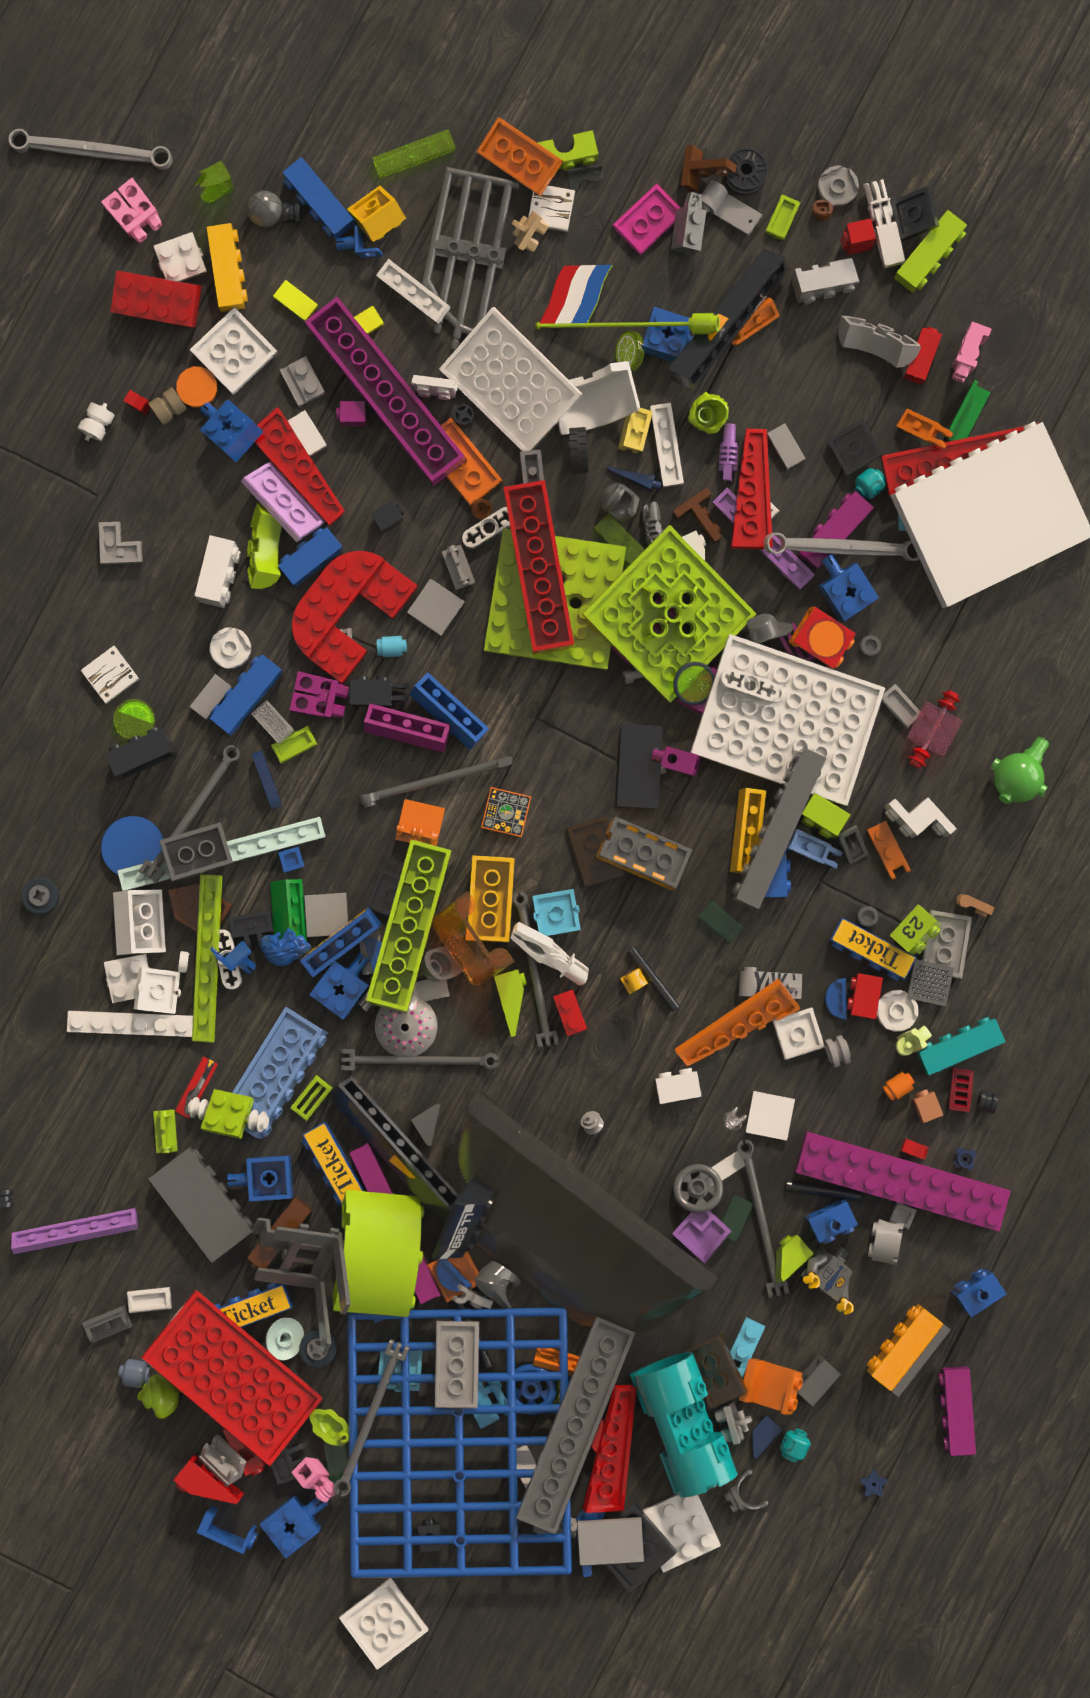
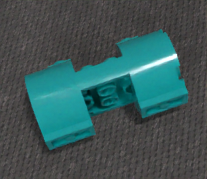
M685 1352L664 1358L641 1367L630 1374L634 1386L637 1387L636 1392L644 1414L654 1417L666 1450L659 1455L674 1494H678L680 1498L699 1495L717 1485L720 1487L730 1482L738 1475L723 1433L713 1431L712 1422L706 1412L705 1403L702 1399L708 1395L693 1352Z

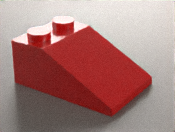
M196 1453L173 1480L176 1482V1487L184 1493L187 1491L192 1495L237 1504L244 1494L233 1483L226 1487L198 1459L199 1456Z

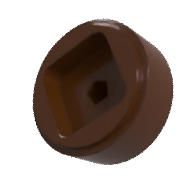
M818 200L813 204L812 215L814 218L827 220L832 216L833 206L829 201Z
M478 498L471 503L470 512L473 517L484 520L490 516L492 506L489 501Z

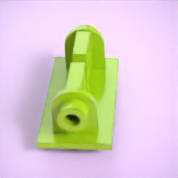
M175 1110L153 1111L156 1152L169 1153L178 1151Z

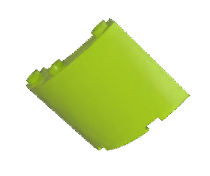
M354 1190L345 1191L342 1201V1228H345L343 1248L351 1303L347 1312L408 1317L410 1309H414V1291L418 1264H421L423 1259V1252L420 1251L421 1218L424 1216V1206H421L417 1196ZM337 1278L332 1294L333 1311H340Z

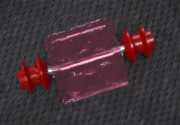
M951 690L942 692L943 700L937 701L941 708L925 701L906 737L920 745V748H912L913 756H908V759L911 760L910 764L916 768L921 769L922 766H927L924 763L925 759H931L927 752L928 750L944 757L963 721L948 712L956 711L954 707L955 702H961L958 699L959 695Z

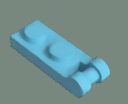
M745 1317L730 1350L733 1360L736 1359L741 1362L738 1371L742 1378L747 1368L748 1360L751 1359L765 1329L764 1325Z

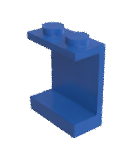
M211 1505L205 1513L197 1533L244 1554L246 1548L250 1550L258 1535L255 1533L257 1526L253 1525L246 1539L236 1536L212 1524L219 1508Z

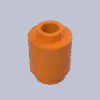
M900 1072L887 1081L886 1085L882 1088L889 1099L893 1101L900 1099L913 1090L914 1087L912 1085L915 1082L909 1073L904 1074Z

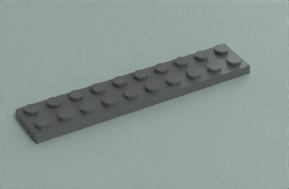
M595 1316L516 1514V1519L556 1534L635 1332Z

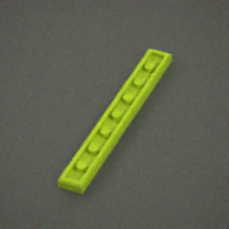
M200 874L192 1041L212 1043L215 1039L218 959L210 948L214 947L219 952L222 875Z

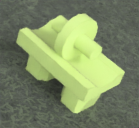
M925 1026L918 1030L916 1028L909 1030L897 1037L896 1050L900 1055H910L927 1046L925 1041L932 1035Z

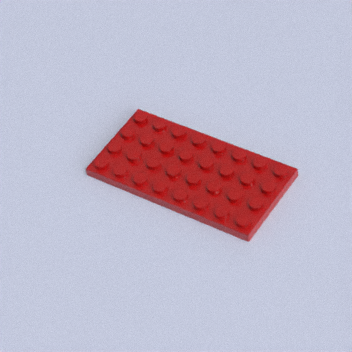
M197 1290L192 1293L140 1357L268 1466H271L323 1399V1397Z

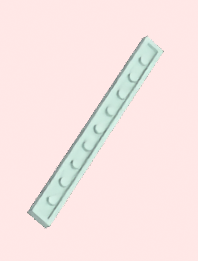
M317 817L227 841L232 861L235 862L325 838L321 818ZM164 860L159 867L164 870V874L158 882L170 879ZM143 864L118 870L123 891L155 883L152 880L156 873L154 872L150 879L146 877L149 868L143 874L139 873V869Z

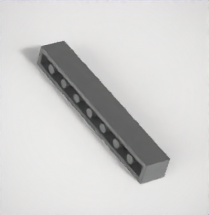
M805 747L799 751L796 750L791 759L793 765L790 770L787 769L783 777L785 783L782 789L779 788L775 794L774 799L777 801L774 807L769 808L766 814L768 821L765 826L762 825L757 835L759 841L757 845L754 844L749 852V856H751L748 864L745 863L740 875H742L740 883L737 882L732 890V894H734L733 901L754 911L760 908L826 757Z

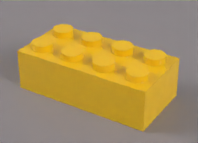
M472 856L467 940L509 943L514 858Z

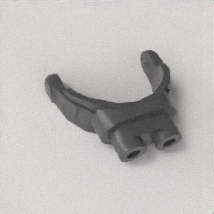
M751 1469L746 1470L739 1477L735 1486L730 1488L731 1491L724 1494L726 1500L732 1502L730 1507L733 1513L738 1510L763 1508L769 1503L768 1501H763L757 1505H750L740 1498V1483L753 1472Z

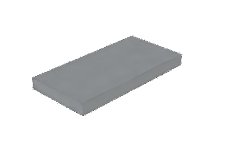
M437 1321L435 1408H478L479 1322Z

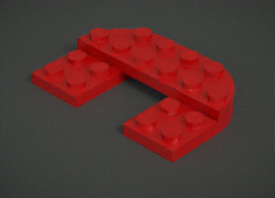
M353 551L338 556L329 563L298 603L292 619V631L295 641L308 659L343 684L368 651L335 627V624L359 594L390 618L394 619L416 591L418 585L374 553Z

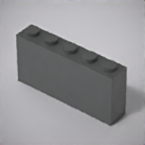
M190 1147L151 1176L149 1180L212 1263L252 1233L254 1224L247 1215L244 1217L239 1211L241 1209L239 1203L235 1199L231 1200L227 1195L229 1192L227 1187L222 1182L218 1183L215 1179L216 1173L211 1166L208 1165L206 1167L203 1163V1156L197 1148L193 1150Z

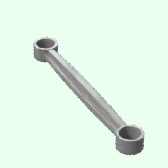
M15 129L9 135L10 145L19 153H24L33 148L95 158L153 163L159 170L168 169L173 161L170 151L163 146L155 147L152 151L103 143L29 136L23 129ZM18 135L27 137L25 145L21 147H16L13 143L14 138ZM159 152H166L168 160L164 164H157L154 161L155 156Z
M770 533L763 541L765 550L770 554H780L784 550L845 555L902 556L907 561L919 560L918 554L914 558H910L907 554V547L912 543L911 540L905 541L903 544L846 539L786 538L781 533ZM775 535L781 540V547L777 551L772 550L769 545L770 539Z

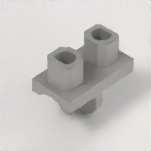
M730 1402L715 1412L718 1423L724 1421L728 1423L729 1428L721 1430L725 1441L733 1442L734 1445L741 1443L740 1441L745 1439L743 1432L749 1431L747 1423L752 1421L751 1416L745 1417L743 1410L737 1411L735 1402Z

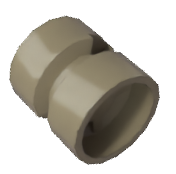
M172 387L163 393L162 399L157 397L148 403L163 425L173 419V414L178 416L187 410Z

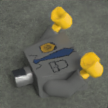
M840 1247L834 1256L826 1251H822L820 1254L809 1259L808 1266L801 1276L804 1277L803 1281L805 1284L809 1283V1289L818 1288L838 1302L839 1300L841 1303L837 1304L836 1308L839 1312L844 1311L846 1315L853 1312V1304L849 1301V1283L852 1270L844 1264L850 1253Z

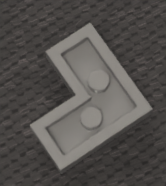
M99 522L101 565L143 563L141 541L121 542L120 522Z

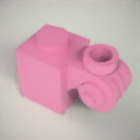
M306 1457L292 1471V1474L303 1488L316 1490L315 1494L318 1500L327 1503L336 1494L334 1483L328 1479L330 1474L318 1459Z

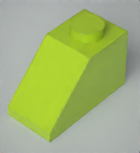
M787 1235L780 1241L781 1246L776 1250L775 1280L777 1283L784 1282L813 1255V1252L798 1235L791 1237Z

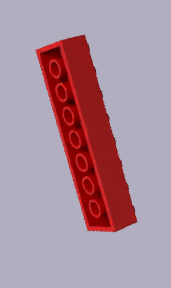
M545 480L503 487L533 655L574 648V639Z

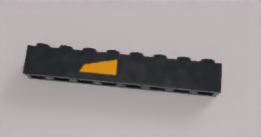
M764 249L755 258L753 264L743 273L741 279L731 288L729 294L713 312L714 315H719L720 318L719 332L694 335L688 345L684 346L676 360L670 364L668 370L673 382L689 390L695 388L786 274L788 267L785 257Z
M352 1075L341 1082L328 1098L436 1219L441 1222L450 1214L459 1194Z

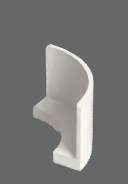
M629 362L611 363L593 372V377L584 380L583 376L570 379L569 381L582 395L557 423L560 434L568 435L569 428L586 427L587 431L613 423L637 412L640 409Z

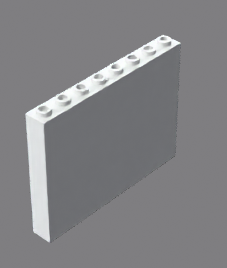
M1034 421L1023 426L1024 431L1017 433L1015 430L1005 435L1006 440L999 442L998 439L986 444L987 449L981 451L978 448L968 453L969 458L964 460L959 457L950 462V467L946 469L943 466L931 471L933 475L927 478L925 475H922L913 480V485L907 487L905 483L895 488L896 493L890 495L942 608L949 607L1090 538L1089 522L1043 422L1036 425Z

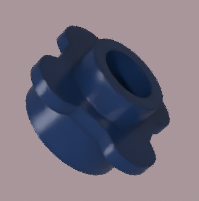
M961 1147L956 1149L957 1157L954 1161V1166L956 1168L964 1167L967 1170H972L974 1168L973 1163L976 1152L974 1150L967 1151Z

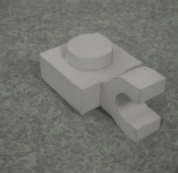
M461 1284L457 1288L463 1291L462 1296H453L452 1300L461 1304L470 1300V1305L482 1309V1307L490 1309L493 1304V1300L469 1288L467 1289Z

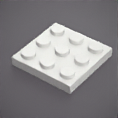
M235 307L190 349L201 363L233 395L278 353Z
M676 1494L643 1509V1512L678 1551L661 1566L663 1573L721 1546L698 1495L680 1498Z
M391 1578L339 1617L377 1670L428 1631V1627Z

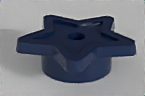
M872 1470L868 1477L860 1479V1482L865 1486L864 1495L869 1496L875 1493L883 1496L882 1487L887 1483V1479L878 1477L876 1471Z

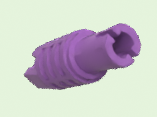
M724 424L723 442L720 444L719 471H723L724 482H732L733 471H737L738 445L735 442V424Z

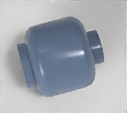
M128 1359L125 1365L120 1366L118 1378H122L124 1386L142 1388L149 1381L151 1368L148 1367L145 1361Z

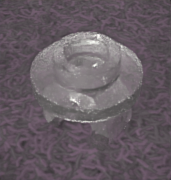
M735 1107L723 1116L725 1126L731 1130H739L742 1127V1122L746 1119V1115H743L741 1118L736 1116L735 1113L739 1109L738 1107Z

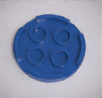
M137 816L121 818L110 825L103 836L101 845L103 859L107 866L117 875L118 870L141 865L146 859L152 862L161 851L159 840H163V836L157 826L145 818Z

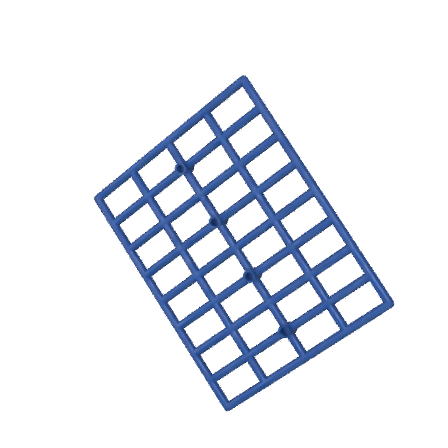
M565 1308L410 1310L408 1317L349 1312V1458L357 1441V1416H367L370 1408H357V1384H379L382 1375H357L356 1352L385 1351L388 1343H356V1320L400 1319L401 1342L399 1343L402 1345L399 1351L403 1353L405 1346L410 1347L405 1361L401 1360V1375H392L389 1383H401L402 1407H379L376 1416L402 1415V1439L366 1440L363 1448H402V1471L358 1472L357 1461L350 1479L351 1577L406 1578L571 1574V1500L569 1499L562 1517L563 1533L518 1534V1519H516V1514L521 1502H517V1478H531L534 1469H517L516 1446L544 1445L547 1436L516 1437V1413H557L568 1386L567 1310ZM559 1316V1340H515L514 1317ZM506 1317V1341H479V1350L506 1349L507 1373H478V1382L507 1381V1405H478V1408L410 1407V1383H435V1374H410L409 1351L436 1350V1342H409V1319L453 1318V1321H462V1318ZM394 1343L391 1349L395 1350L397 1343ZM559 1348L560 1372L515 1373V1349ZM560 1380V1404L516 1405L515 1381ZM453 1414L455 1416V1438L410 1439V1415ZM507 1414L508 1437L463 1438V1415ZM508 1446V1469L465 1470L464 1447ZM455 1447V1470L411 1471V1448ZM509 1478V1502L464 1503L465 1479ZM454 1479L456 1481V1503L411 1504V1480ZM402 1480L403 1504H358V1481ZM464 1511H509V1534L466 1535ZM403 1512V1536L359 1537L358 1513ZM411 1512H456V1535L412 1536ZM563 1542V1566L519 1567L518 1543ZM510 1543V1567L465 1568L466 1544ZM455 1544L457 1546V1568L412 1569V1545ZM403 1545L404 1569H359V1546Z

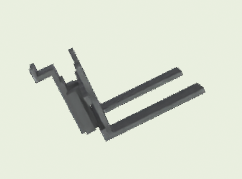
M258 1218L253 1227L252 1234L260 1235L261 1246L281 1250L283 1262L279 1270L258 1268L254 1279L256 1281L307 1287L315 1290L321 1350L323 1354H327L331 1346L324 1276L333 1257L341 1314L346 1315L351 1304L342 1232H339V1229L330 1228L329 1233L308 1231L309 1225L301 1223L298 1229L278 1226L275 1230H272L270 1219ZM293 1262L313 1264L309 1274L289 1272Z

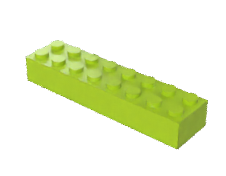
M415 840L410 841L366 1003L405 1014L408 1013L449 864L451 850Z

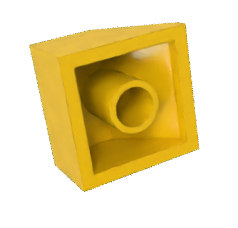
M378 186L347 209L364 234L372 242L383 238L388 231L398 227L406 219L396 200L381 186Z

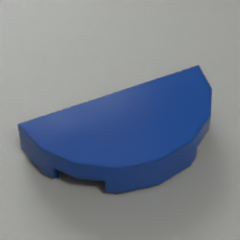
M365 938L363 940L374 974L382 942L374 938Z
M846 978L830 984L826 990L825 1003L832 1015L847 1020Z
M447 1259L439 1260L437 1275L442 1286L450 1291L457 1292L461 1291L457 1288L459 1284L467 1289L472 1286Z

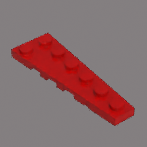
M277 407L257 425L263 433L254 443L327 524L331 526L345 514V511L281 410Z
M746 429L731 549L765 550L763 546L764 538L772 533L767 429ZM772 538L770 539V542H769V545H770V548H771V549H772V547H773Z
M615 1385L613 1388L583 1505V1511L586 1513L624 1511L637 1389L634 1385Z

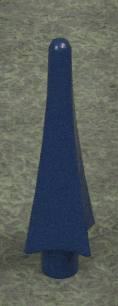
M613 467L607 468L609 472L624 477L650 492L652 488L661 489L662 482L656 481L655 475L629 472Z

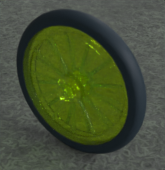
M689 662L680 667L673 680V689L677 698L688 705H699L707 701L715 679L714 673L706 664L701 662Z

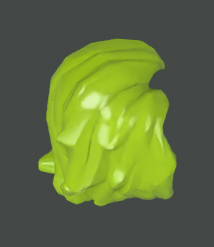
M704 392L703 395H699L690 407L689 423L693 424L697 429L705 431L707 434L717 433L728 419L729 407L727 402L718 395Z
M153 1375L148 1383H145L137 1399L142 1401L145 1408H152L157 1418L163 1419L172 1414L178 1407L180 1391L163 1376Z

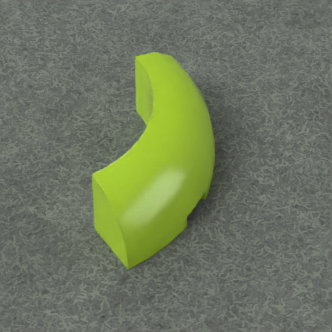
M257 502L250 526L253 527L252 540H248L247 557H251V568L248 567L247 572L251 588L263 589L273 585L281 576L278 566V545L282 526L261 503Z

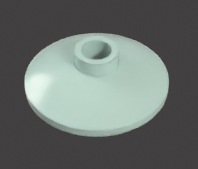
M281 1318L274 1322L266 1336L267 1350L279 1360H287L294 1357L299 1352V1345L304 1337L301 1324L292 1318Z

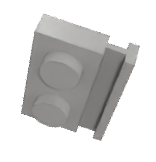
M306 356L280 369L298 407L325 395Z

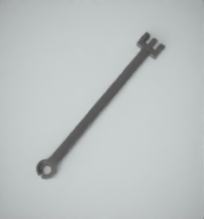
M234 745L227 746L224 749L222 762L170 837L183 834L228 766L239 760L240 751L238 748H236V756L234 758L228 757L229 753L235 751ZM162 851L159 852L153 863L146 859L139 869V873L143 874L149 868L146 877L149 879L155 872L156 875L152 880L155 883L164 874V870L159 868L164 861Z
M506 756L359 796L360 802L364 805V808L376 805L375 801L498 767L508 766L512 764L513 760L512 757Z
M520 891V896L524 897L523 903H518L516 898L519 895L516 892L512 896V903L518 908L520 923L530 927L526 911L528 896ZM526 952L542 1030L541 1034H536L538 1048H543L541 1040L544 1039L546 1040L547 1047H551L549 1038H554L555 1046L559 1045L557 1031L550 1032L537 962Z
M341 1049V1054H349V1058H340V1062H349V1066L342 1065L340 1070H355V1064L484 1065L487 1069H494L499 1064L497 1062H494L493 1065L487 1064L489 1057L499 1060L498 1056L494 1053H488L484 1057L355 1056L356 1049Z
M745 1139L744 1143L748 1144L749 1149L742 1151L743 1141L741 1140L737 1144V1151L744 1159L771 1277V1282L765 1283L768 1297H773L771 1289L774 1288L776 1295L781 1296L780 1287L782 1286L784 1293L789 1294L787 1280L777 1283L775 1280L776 1261L751 1155L754 1151V1146L751 1141Z
M390 1339L385 1354L390 1355V1358L343 1476L335 1482L334 1491L337 1495L341 1490L339 1488L340 1483L347 1485V1488L342 1490L341 1496H346L351 1490V1476L398 1359L405 1361L409 1346H405L403 1353L399 1352L401 1343H397L395 1350L391 1349L394 1340Z

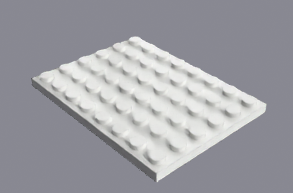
M729 634L690 753L784 785L783 777L787 769L790 770L793 762H791L793 754L796 750L799 751L805 747L826 757L811 794L817 793L826 800L847 806L885 688ZM729 668L751 674L777 684L779 695L772 701H764L724 687L720 682V675ZM732 673L725 675V678L728 679L727 683L730 684V682L736 681L739 682L737 685L739 687L743 676H740V679H735L732 677ZM752 679L745 680V689L752 691L755 688V682ZM760 682L757 694H759L760 690L767 692V697L774 694L771 686L767 689L761 688L762 683Z

